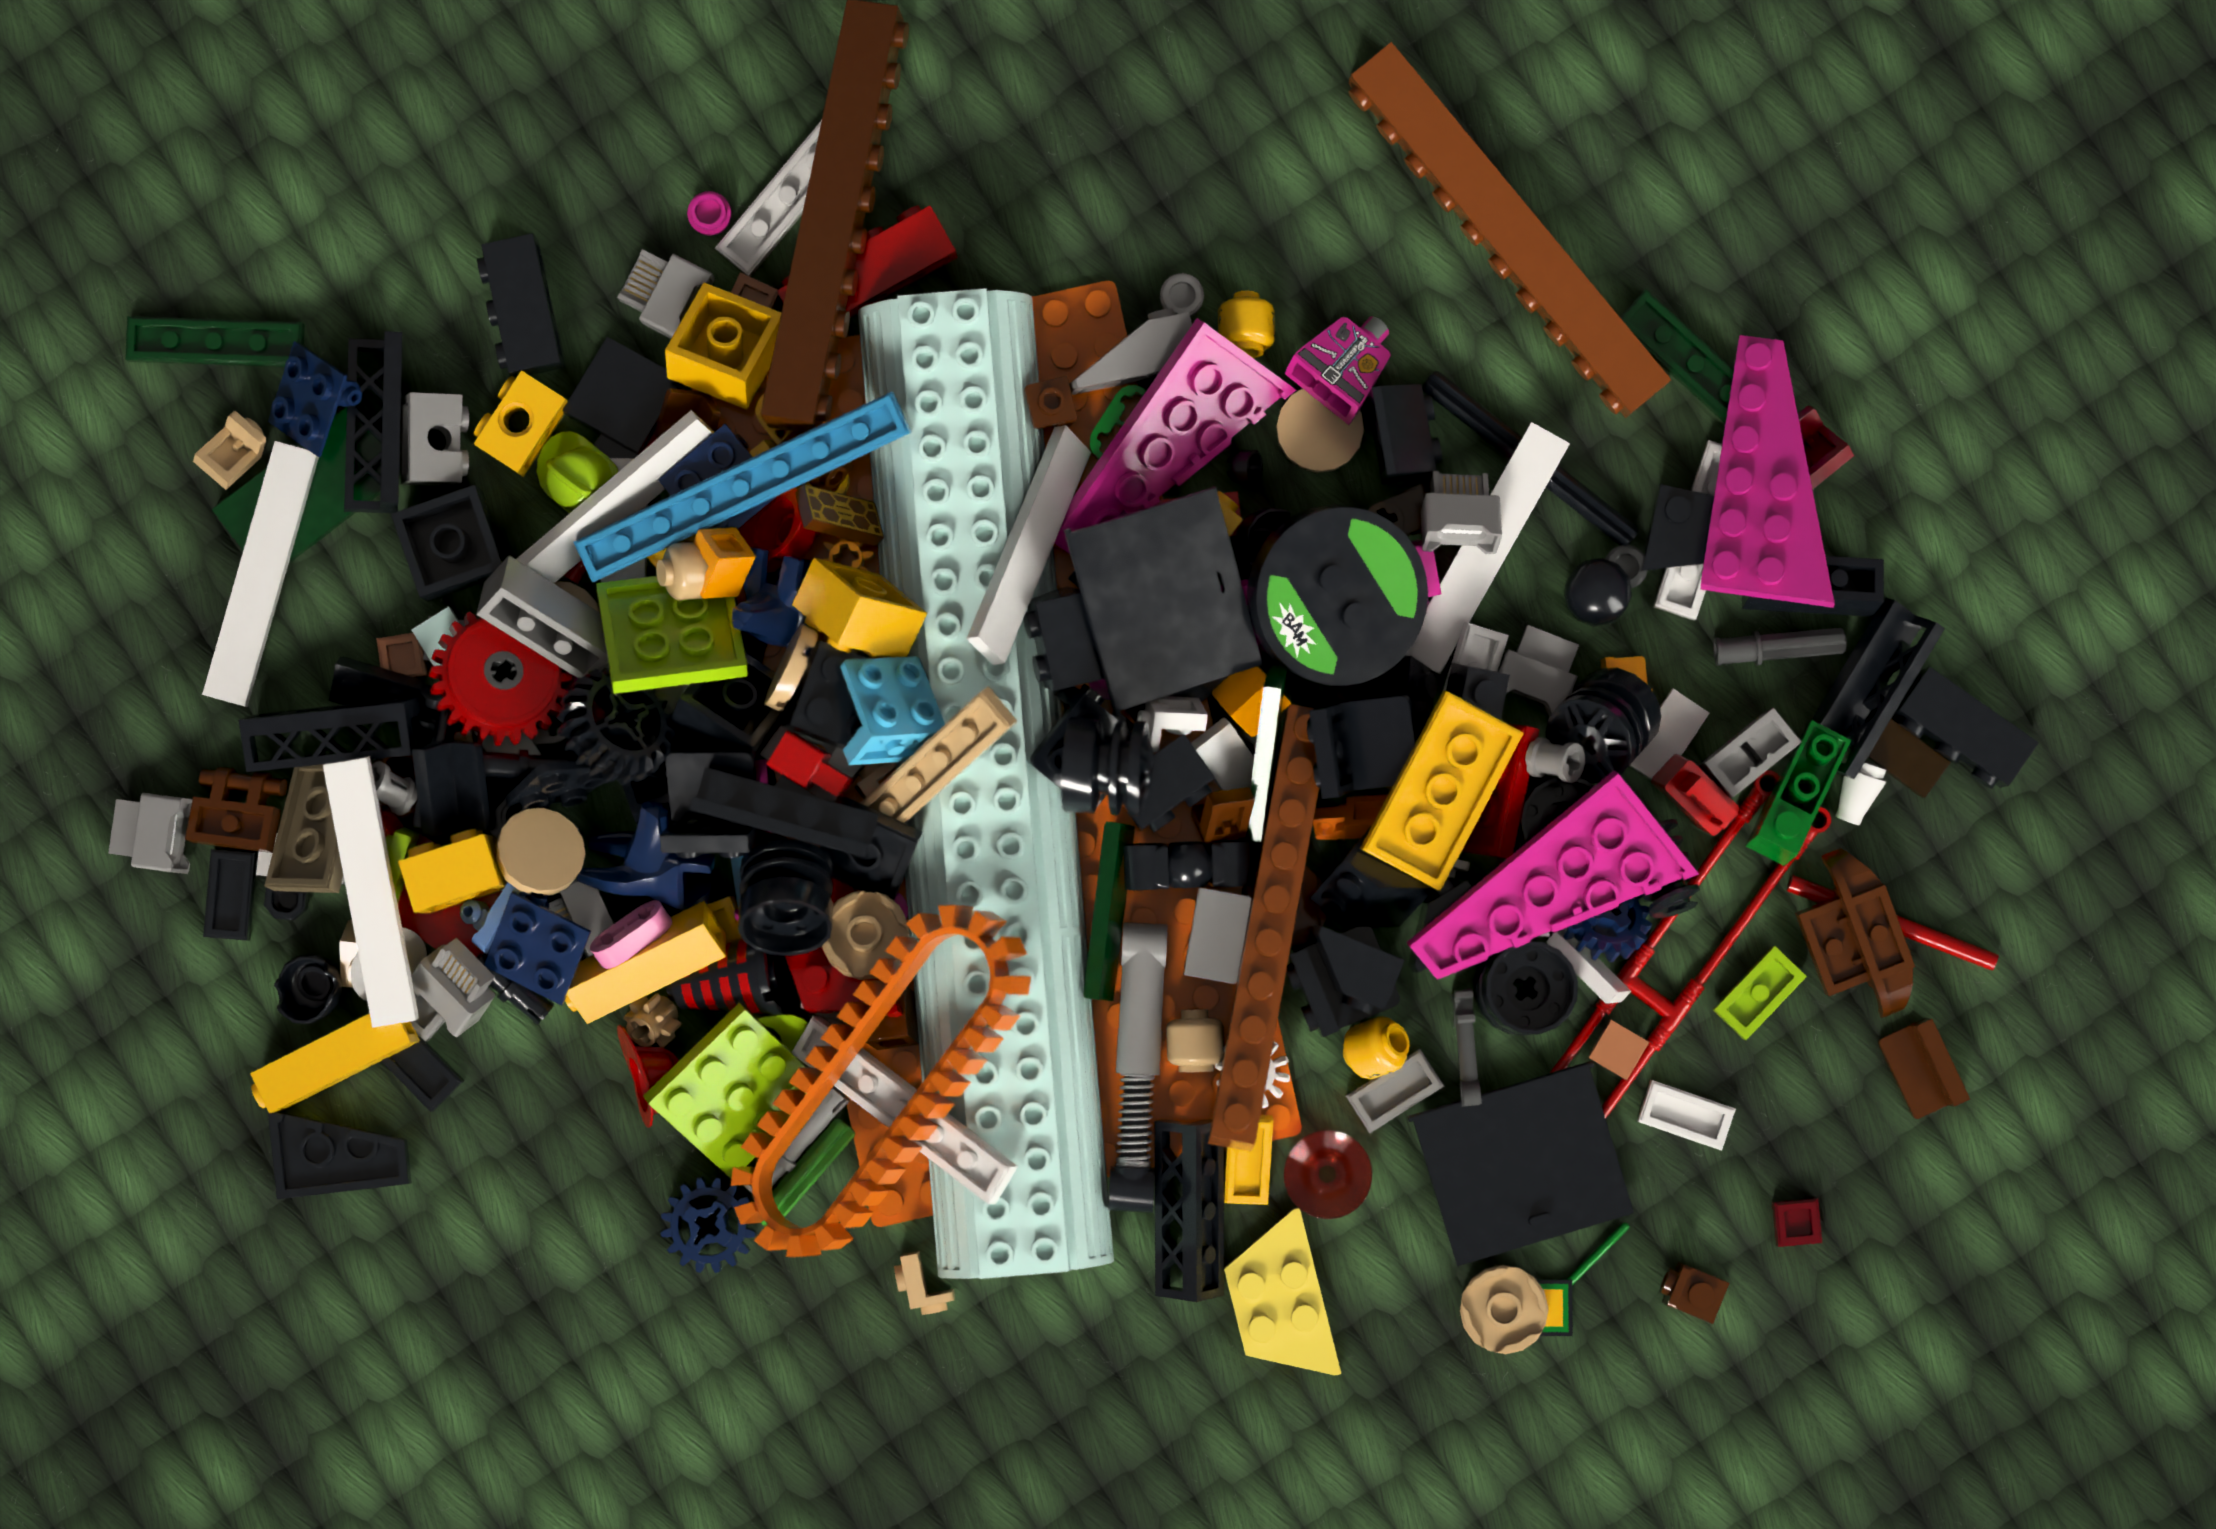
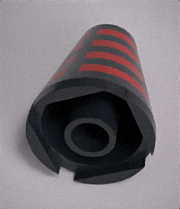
M741 937L726 944L725 958L667 985L666 991L670 1001H675L680 1009L730 1012L740 1002L751 1014L785 1015L789 1013L790 1009L785 1007L784 1004L793 1002V977L785 956L771 955L756 950L743 941Z

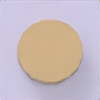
M1301 389L1292 394L1281 408L1276 430L1278 444L1288 460L1307 471L1321 473L1334 471L1351 460L1360 448L1364 426L1360 410L1353 422L1348 425L1307 391Z
M801 624L797 629L771 681L764 701L765 705L780 711L784 709L786 701L790 700L808 664L806 662L808 657L805 653L808 647H815L818 637L815 629Z
M545 808L526 809L508 820L498 835L496 842L497 853L495 856L497 867L507 882L519 891L528 894L532 892L537 894L543 893L542 896L554 895L568 888L582 870L586 854L583 837L574 823L561 813Z
M852 892L838 899L833 904L831 937L823 944L822 948L830 964L843 975L858 980L876 979L877 977L869 972L879 958L898 959L885 950L896 936L910 937L909 927L905 924L908 921L900 906L887 895L878 892Z
M1502 1264L1485 1268L1471 1278L1462 1293L1460 1314L1463 1327L1474 1343L1488 1351L1510 1354L1523 1351L1537 1341L1546 1326L1549 1308L1544 1289L1533 1275L1520 1267Z

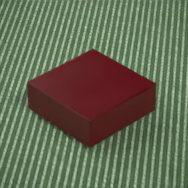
M1817 1198L1772 1202L1777 1247L1822 1243Z

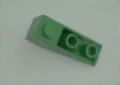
M1813 720L1810 721L1800 739L1801 743L1794 750L1765 803L1745 845L1783 866L1798 855L1851 742L1850 739Z

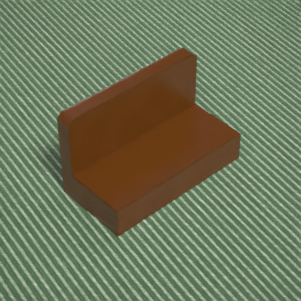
M1923 1018L1878 1040V1045L1913 1118L1920 1119L1943 1107H1955L1970 1100L1933 1019Z

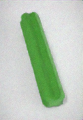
M835 1119L797 1162V1166L772 1191L777 1208L784 1217L855 1137L854 1130L843 1120ZM765 1220L761 1222L764 1226L768 1225Z

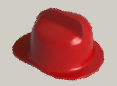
M796 488L777 496L738 529L749 547L769 550L768 561L771 559L783 561L784 556L803 557L810 549L814 539L820 534V532L804 529L795 492L798 490Z
M618 1025L617 1034L624 1058L634 1081L640 1114L644 1125L650 1128L653 1122V1115L658 1112L647 1103L643 1095L679 1060L672 1052L663 1047L634 1046L625 1028L622 1025Z

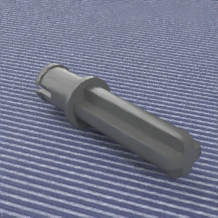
M1842 628L1760 635L1759 631H1753L1752 636L1714 638L1713 654L1716 666L1743 662H1754L1756 666H1759L1765 660L1842 654L1846 651L1847 641Z

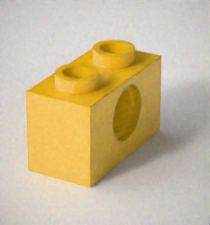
M521 370L517 378L510 376L502 386L498 394V398L502 401L494 413L490 414L487 412L479 421L474 431V435L477 436L474 445L524 477L542 450V447L563 418L564 413L562 410L568 401ZM517 411L528 412L530 420L527 428L522 432H511L508 427L510 416Z

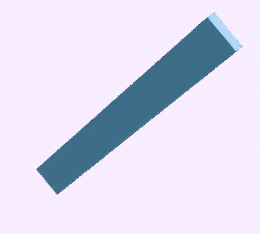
M890 392L575 541L574 545L591 581L596 582L656 554L674 543H679L696 535L699 529H709L912 433L894 392Z

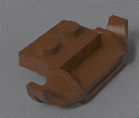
M1842 848L1822 855L1823 864L1827 867L1835 884L1833 891L1836 897L1795 912L1825 994L1831 996L1867 982L1875 992L1880 1018L1903 1010L1911 995L1913 967H1915L1885 884L1878 879L1871 869Z

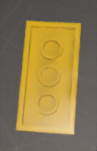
M1443 690L1360 849L1441 891L1524 733L1450 692Z

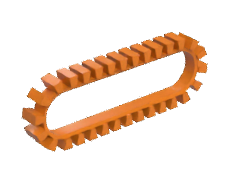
M940 905L938 908L941 921L938 914L918 913L905 923L921 940L918 942L915 937L896 936L885 951L898 959L879 958L869 973L881 981L863 980L853 994L865 1003H846L837 1017L847 1024H831L820 1038L831 1046H815L804 1060L815 1068H798L789 1081L790 1084L798 1089H783L773 1102V1105L783 1111H767L756 1125L766 1132L751 1133L741 1146L742 1149L759 1159L755 1167H733L731 1186L752 1185L754 1202L734 1207L740 1224L761 1223L764 1220L768 1224L754 1239V1242L767 1251L787 1250L786 1257L822 1255L821 1250L841 1249L854 1239L845 1228L863 1227L874 1213L865 1206L880 1205L890 1191L880 1184H895L906 1170L896 1162L913 1161L922 1148L913 1140H928L939 1126L929 1119L945 1118L955 1104L945 1097L961 1096L971 1083V1081L960 1074H978L987 1062L986 1058L976 1052H994L1004 1037L993 1030H1010L1021 1016L1002 1005L1006 993L1011 995H1029L1031 976H1009L1007 960L1028 955L1021 938L1002 936L996 942L993 940L1007 922L1006 920L990 911L974 910L972 916L973 906ZM963 935L968 937L981 948L988 961L990 982L984 1001L824 1216L813 1225L805 1228L793 1224L781 1214L773 1198L772 1178L777 1162L934 949L945 939L952 936Z

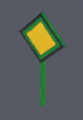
M1623 1222L1566 1280L1536 1279L1544 1289L1549 1308L1546 1326L1540 1336H1573L1572 1286L1629 1230L1630 1226L1627 1222Z

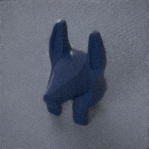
M750 547L756 558L743 584L747 601L733 607L732 623L734 628L741 630L744 652L762 663L768 644L786 647L787 649L801 624L808 626L804 622L806 617L792 606V603L812 560L801 559L795 556H784L782 566L775 572L767 573L769 550Z
M648 801L642 803L635 832L602 833L590 836L588 846L590 850L621 856L624 858L623 865L612 868H582L577 876V881L609 893L648 896L679 910H686L702 901H705L706 904L709 903L712 884L705 873L711 874L715 865V855L703 853L694 858L677 857L676 853H662L660 835L671 822L669 811L664 807L663 803Z

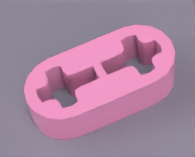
M649 901L599 934L592 941L590 950L603 968L611 969L622 964L666 933L671 927L672 918L660 901Z

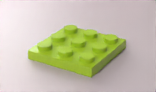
M657 576L596 583L614 694L748 677L741 631L734 628L732 623L733 607H736L734 597L679 601L669 595L665 586L659 585Z
M739 1002L643 1097L652 1108L732 1179L733 1167H746L755 1158V1156L741 1148L742 1144L751 1133L766 1132L756 1125L767 1111H783L773 1105V1102L783 1089H798L790 1084L789 1081L798 1068L808 1067L794 1056L777 1037Z

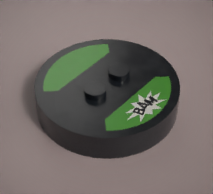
M1325 505L1310 508L1295 514L1280 524L1267 537L1256 554L1247 585V607L1253 630L1265 651L1274 661L1282 667H1286L1293 674L1313 682L1334 686H1347L1369 681L1396 665L1407 654L1417 639L1425 619L1428 603L1425 569L1410 539L1400 528L1386 518L1371 511L1344 505Z

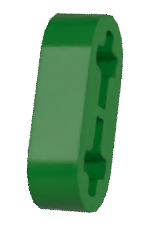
M1128 385L1121 388L1093 429L1090 436V450L1097 460L1103 455L1100 451L1102 443L1097 439L1100 434L1109 436L1116 425L1120 428L1123 426L1124 422L1120 418L1125 411V405L1121 400L1124 397L1132 399L1135 395L1142 398L1146 392L1143 387Z

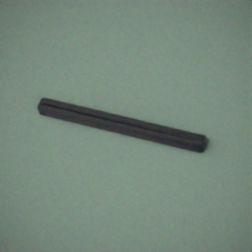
M1434 371L1423 384V391L1426 394H1430L1431 398L1511 459L1522 436L1442 373ZM1559 465L1557 466L1546 488L1620 546L1629 545L1639 531L1637 526Z

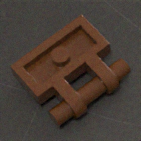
M218 767L217 770L203 769L199 775V783L201 786L212 787L210 798L193 796L185 840L192 843L273 853L281 810L265 805L270 795L284 796L286 794V779L273 778L271 773L255 771L253 775L236 773L234 768ZM234 790L248 792L246 803L229 801L230 794Z

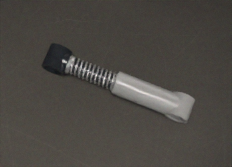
M1123 922L1122 977L1116 1073L1124 1076V1078L1120 1079L1121 1082H1124V1086L1120 1087L1121 1090H1124V1093L1119 1095L1123 1098V1102L1119 1103V1105L1123 1106V1109L1118 1111L1122 1114V1117L1118 1119L1122 1122V1125L1118 1126V1129H1121L1122 1132L1117 1135L1121 1137V1141L1117 1142L1118 1145H1121V1149L1116 1151L1120 1153L1116 1158V1166H1111L1109 1211L1153 1213L1155 1168H1150L1149 1164L1151 1162L1149 1158L1151 1156L1147 1154V1151H1150L1151 1148L1147 1144L1152 1142L1148 1138L1152 1134L1148 1128L1153 1126L1149 1122L1153 1118L1149 1112L1154 1109L1149 1105L1154 1102L1150 1099V1096L1155 1094L1153 1091H1150V1088L1155 1086L1151 1083V1080L1155 1078V1075H1160L1164 970L1166 968L1168 924Z

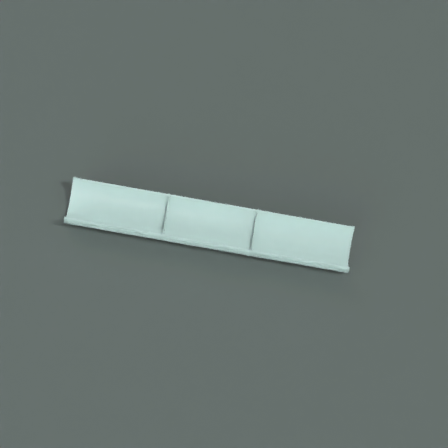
M986 288L897 296L898 299H888L872 303L858 311L865 403L894 392L912 433L870 452L873 499L884 538L877 544L880 575L927 612V616L907 657L916 656L921 660L945 724L988 686L1017 720L1008 731L905 823L923 831L905 875L908 921L918 913L938 914L941 921L938 908L940 905L973 906L972 916L974 910L994 912L1007 922L993 940L996 942L1002 936L1020 937L1028 954L1007 960L1009 976H1031L1029 995H1011L1006 993L1002 1005L1021 1015L1010 1030H993L1004 1037V1039L994 1052H976L986 1058L987 1062L978 1074H960L971 1081L961 1096L945 1097L955 1103L948 1112L952 1117L1018 1167L997 1203L988 1205L928 1158L938 1277L985 1279L1067 1272L1069 1270L1106 1265L1114 1262L1093 1007L1092 999L1084 998L1083 996L1088 948L1076 812H1065L1063 810L1061 789L1030 763L1031 755L1067 711V705L1055 696L1058 690L1053 691L1045 688L1043 682L1037 681L1032 663V657L1038 655L1034 638L1029 639L1027 636L1024 621L1020 625L1005 664L992 665L966 639L1045 451L1043 428L1035 429L1033 427L1024 393V388L1028 384L1039 382L1033 298L1021 292L987 291ZM1053 547L1032 598L1057 589ZM896 762V764L898 765L896 769L900 767L904 762ZM909 928L910 937H915L916 940L919 942L921 939H919ZM955 935L941 942L913 978L922 1083L984 1001L989 989L990 970L985 954L974 941L963 935Z

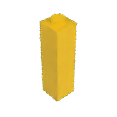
M702 901L672 916L671 927L666 933L616 967L611 969L603 968L594 955L580 961L565 1002L573 1012L578 1010L585 1022L589 1024L725 958L726 932L705 901Z
M369 1013L250 1073L254 1084L251 1085V1090L261 1108L266 1107L269 1113L281 1112L419 1042L420 1039L411 1021L372 1028Z

